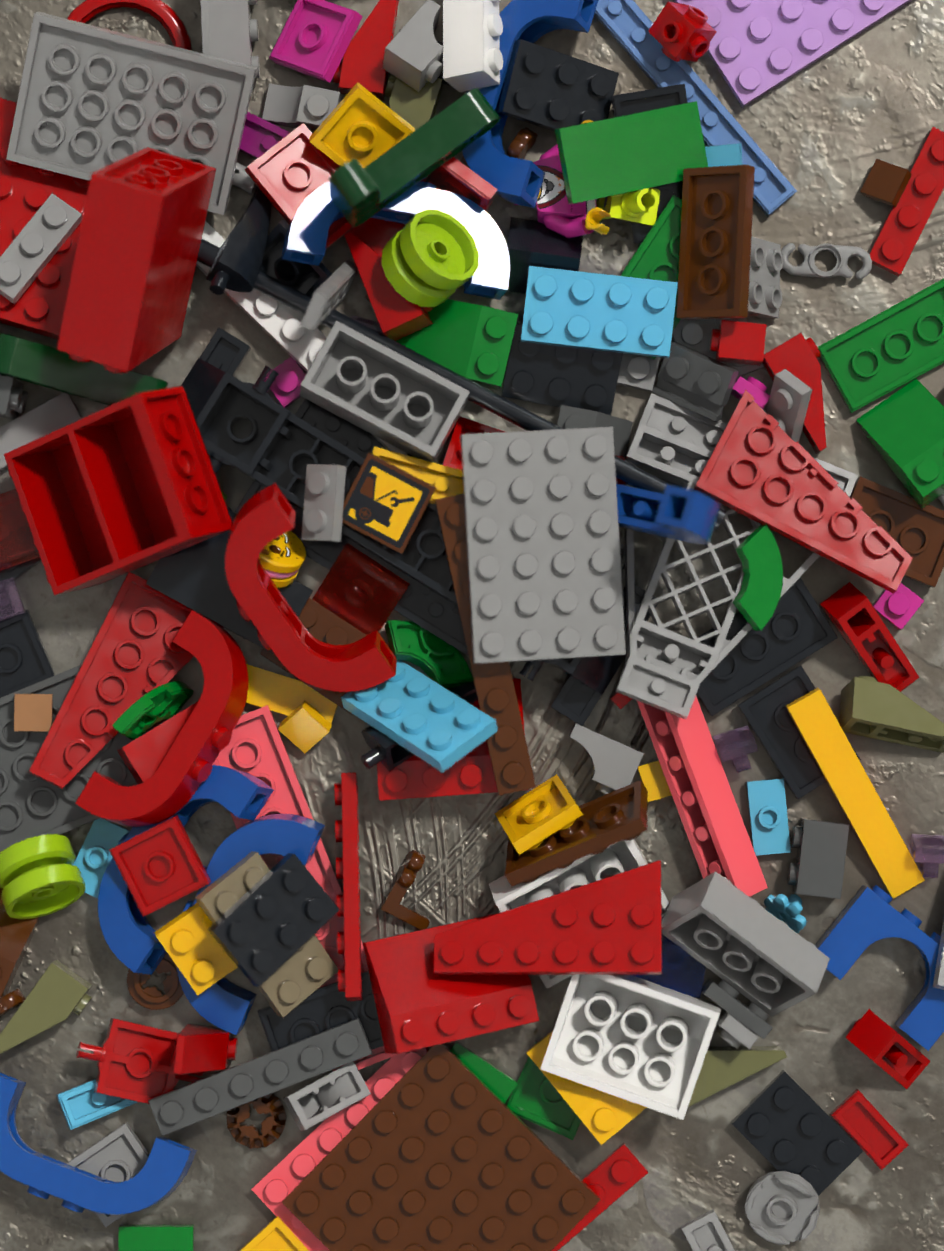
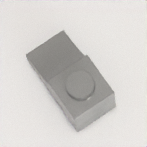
M427 0L385 47L383 69L418 92L428 81L430 83L435 82L443 70L441 60L444 47L437 43L434 36V31L438 27L441 6L433 0Z
M269 83L262 119L272 124L297 128L304 123L311 132H314L342 101L341 93L308 85L293 87Z
M574 723L569 737L582 745L590 756L593 765L591 779L598 782L595 789L609 794L630 785L644 753Z
M353 1061L286 1096L283 1100L301 1132L371 1093Z

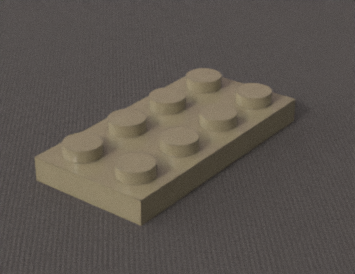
M252 851L197 895L195 899L214 924L263 878L270 869L258 852ZM314 934L258 989L277 1016L284 1018L338 972V967Z

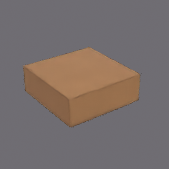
M15 694L14 731L48 732L53 723V694Z

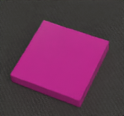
M297 0L269 59L276 64L330 83L363 16L357 11L325 0Z

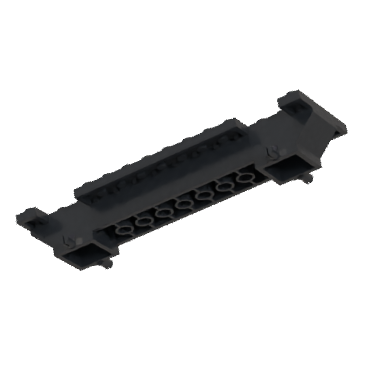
M218 327L202 355L197 359L181 385L184 387L206 451L210 455L209 459L213 466L212 468L216 475L222 464L230 465L254 480L235 510L236 513L255 494L276 483L296 512L294 528L290 531L301 540L307 464L346 466L345 500L368 453L372 454L374 446L382 449L386 448L371 433L307 399H304L295 415L274 402L267 392L279 373L266 365L255 384L242 382L234 377L251 347ZM247 419L251 421L253 426L251 434L243 439L236 438L233 435L234 424L238 420ZM428 503L403 554L342 523L341 542L301 540L307 557L468 656L436 504ZM635 585V603L640 604L645 590ZM626 586L622 590L626 655L527 660L521 672H519L525 677L530 667L534 665L527 677L533 681L545 662L570 675L551 708L580 726L584 725L627 656ZM648 610L644 618L645 621H648L651 616Z

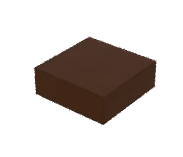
M876 159L860 192L865 197L896 207L912 174L907 169Z

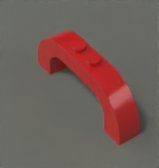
M276 483L255 494L240 509L232 523L226 548L225 571L229 587L237 600V608L246 621L251 620L258 630V638L264 648L267 650L272 649L284 667L294 676L309 685L328 691L353 692L365 690L396 676L397 658L377 630L356 642L346 645L324 643L308 632L260 562V553L263 548L275 538L294 528L296 512Z
M191 610L173 643L190 652L199 661L204 674L202 695L159 768L148 780L141 784L127 787L110 777L94 771L75 804L95 816L129 827L148 826L171 817L187 804L200 784L210 776L213 768L212 764L220 751L226 748L232 738V731L242 715L248 694V669L238 643L225 629Z

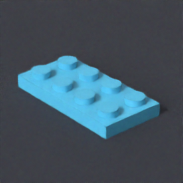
M529 266L521 342L669 358L678 282Z
M397 660L396 676L365 690L347 692L341 697L344 709L440 772H444L498 731L495 719L401 660Z

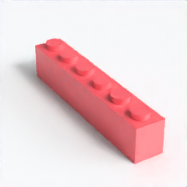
M695 696L686 720L637 701L702 877L705 878L716 871L721 876L730 880L734 886L749 897L767 889L768 886L697 696Z

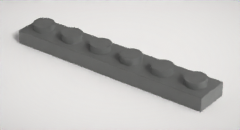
M358 1017L154 1097L148 1102L161 1135L164 1136L371 1055L373 1052Z

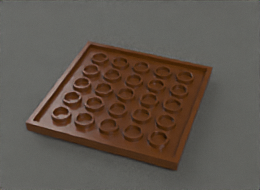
M442 1043L434 1045L282 1203L330 1251H552L601 1198Z

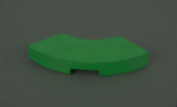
M767 524L759 525L735 549L742 562L744 577L741 590L733 603L754 631L762 630L771 619L777 608L783 584V566L780 550Z
M388 620L384 627L389 648L397 660L408 661L419 666L430 679L446 689L474 681L468 664L455 647L447 644L416 623L400 620Z
M179 681L163 684L137 700L112 726L122 735L135 740L155 723L164 719H170L176 715L193 695L194 691L188 685Z

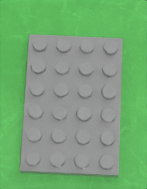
M37 11L33 17L6 160L90 181L92 173L149 147L217 168L208 211L224 215L227 209L257 67Z
M613 427L461 434L473 663L626 655Z

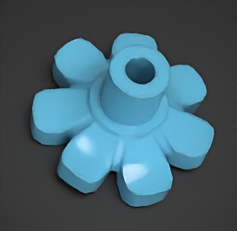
M770 894L764 900L765 909L779 920L785 922L797 934L805 927L807 920L800 914L803 907L801 906L802 899L798 895L791 894L787 898L784 894H778L776 897Z

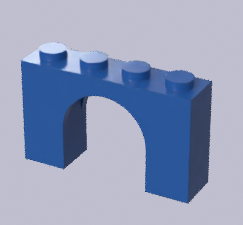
M862 885L815 946L830 958L826 969L841 980L872 943L889 937L903 938L910 941L919 950L924 960L925 979L918 995L894 1024L929 1051L944 1032V990L933 987L941 936L933 932L929 937L918 927L922 921L906 908L901 913L889 904L893 898L879 886L875 885L871 890L867 886Z

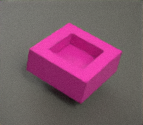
M289 357L273 369L279 375L270 387V390L284 408L301 397L300 385L306 376L292 357Z
M740 376L731 392L732 396L740 400L745 390H747L762 409L770 398V395L765 392L767 387L751 376H748L747 379Z
M900 583L894 594L884 590L874 602L873 607L898 630H902L924 600Z

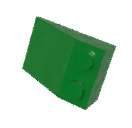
M447 299L444 303L433 307V310L428 312L433 323L432 325L396 341L482 387L498 390L502 387L518 314L483 305Z
M914 379L856 419V423L922 509L944 494V406L917 379Z

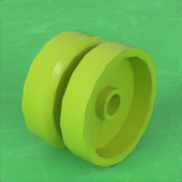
M426 209L417 213L406 223L403 230L397 232L387 242L382 250V267L390 284L407 301L421 307H436L444 303L454 294L458 287L462 286L474 275L479 266V252L473 237L458 220L440 210Z
M59 834L40 835L15 843L0 852V888H4L1 899L5 911L10 918L22 920L50 915L73 904L84 894L86 886L81 871L77 866L73 865L76 857L71 842L66 836Z

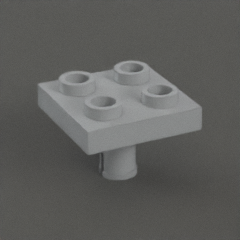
M752 236L748 315L765 319L779 318V307L782 304L780 270L783 267V255L781 245Z

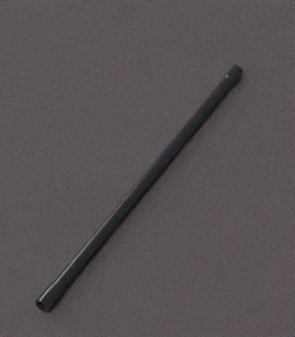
M201 239L197 261L211 268L220 247ZM259 271L254 289L305 315L312 297ZM335 309L321 323L332 329L335 322L338 321L470 391L469 401L526 431L563 429ZM615 456L616 478L635 488L664 494L666 485L672 486ZM721 508L714 525V531H717L726 514V511Z

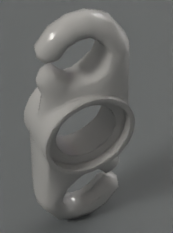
M788 243L781 250L783 255L782 269L794 276L823 279L842 276L849 279L853 276V272L848 267V260L854 256H858L863 262L862 268L856 272L857 279H863L872 269L870 254L861 247L832 245L828 243L818 246L801 244L798 246V250L803 255V262L798 266L791 265L788 260L789 254L795 250L794 243ZM830 251L835 255L836 266L832 270L824 272L816 267L815 257L819 252Z

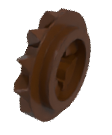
M168 953L165 954L155 969L158 974L171 972L167 979L163 981L166 994H163L162 990H159L156 985L143 987L152 977L150 974L134 973L131 969L128 970L127 987L130 995L139 1005L147 1009L161 1010L174 1005L184 993L178 978L177 966Z
M273 1093L230 1109L226 1113L227 1129L236 1142L250 1149L265 1148L275 1142L282 1134L286 1124L284 1106ZM251 1103L258 1114L271 1113L270 1116H267L261 1122V1134L254 1124H241L250 1117Z

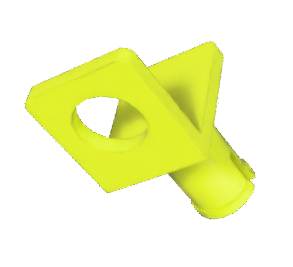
M651 187L608 196L605 208V197L598 198L596 205L611 214L610 217H605L602 220L614 218L652 226L656 222L660 190Z

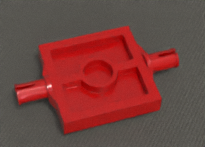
M111 1018L107 1037L101 1047L79 1042V1049L88 1050L92 1053L77 1051L76 1053L77 1058L97 1061L98 1076L94 1092L149 1104L148 1101L150 1099L172 1091L179 1080L192 1083L202 1079L190 1076L188 1073H174L179 1033ZM203 1072L190 1073L203 1076Z

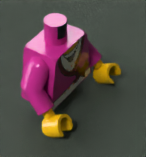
M585 120V121H583L581 124L589 123V122H594V121H592V120ZM556 144L542 154L538 161L534 162L545 172L536 202L538 222L544 223L548 229L566 238L591 234L593 231L601 235L608 234L609 227L599 223L603 218L610 217L611 214L597 207L596 199L568 204L559 150Z

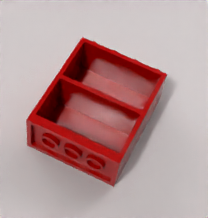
M146 147L91 174L57 350L69 353V357L79 362L94 361L103 364L104 368L110 372L122 374L132 370L181 338L217 168Z
M183 386L137 393L4 454L9 475L17 490L22 511L26 515L33 535L34 545L41 557L46 571V578L51 585L54 596L100 585L227 532L232 526V520Z

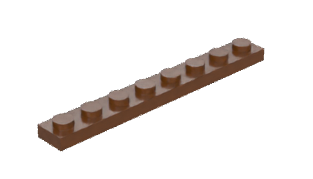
M464 494L435 499L479 707L482 712L495 719L498 731L487 739L498 795L536 788L509 661L473 663Z

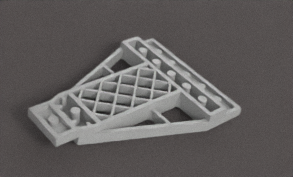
M651 393L625 461L651 475L679 485L683 489L696 491L694 487L728 423L723 421L715 422ZM814 458L850 497L858 475ZM624 482V486L633 487L632 485ZM719 503L720 506H721L720 508H721L722 510H724L723 505H722L721 503ZM731 509L726 512L722 520L730 539L713 546L711 541H709V544H704L706 549L688 556L682 541L649 534L659 538L663 543V547L640 604L635 603L634 530L624 528L627 663L615 692L686 720L700 684L752 629L750 624L747 623L732 640L726 639L737 610L733 601L741 590L744 576L742 562L723 570L715 551L732 544L734 549H736L740 545L739 541L746 539L761 524L749 518L754 529L736 536L728 517L736 515L738 512ZM675 542L682 559L665 566L672 545ZM814 552L789 579L783 577L780 598L820 557L819 554ZM709 554L717 573L699 580L691 561ZM685 564L693 583L675 590L667 571ZM742 569L733 591L726 575ZM660 576H662L669 593L652 600ZM720 578L728 597L710 604L702 585ZM696 588L704 607L686 614L678 595ZM672 598L680 617L662 624L654 605ZM729 603L720 625L713 609ZM647 610L649 611L654 624L644 620ZM707 612L715 631L697 638L689 619ZM683 623L689 638L667 629ZM716 637L712 647L702 643Z

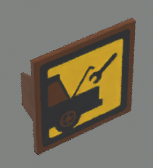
M368 453L344 500L342 523L403 554L436 487Z

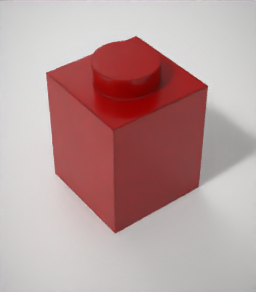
M721 320L719 329H712L710 351L716 352V360L720 362L760 366L764 357L767 324Z

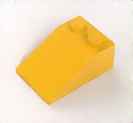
M553 1030L526 1052L539 1069L541 1068ZM540 1069L601 1145L647 1108Z

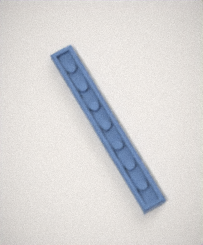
M598 0L594 15L657 88L685 84L687 102L697 101L703 140L706 146L741 143L743 165L755 167L753 200L767 217L797 192L685 60L676 62L668 58L661 51L663 46L648 32L653 23L633 0Z

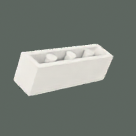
M443 0V79L458 92L500 84V70L503 68V57L500 51V35L503 33V23L499 15V1L501 0Z

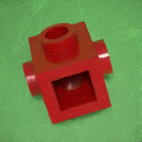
M668 1L648 32L663 46L661 51L668 58L676 62H680V60L697 62L709 49L710 41L717 31L707 23L708 17L700 9Z

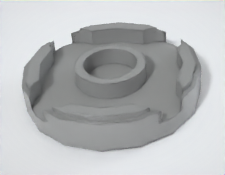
M787 1171L769 1172L759 1177L750 1187L745 1203V1213L750 1221L751 1228L756 1234L768 1242L786 1245L790 1244V1242L801 1241L807 1238L816 1228L820 1213L819 1197L812 1185L800 1175Z

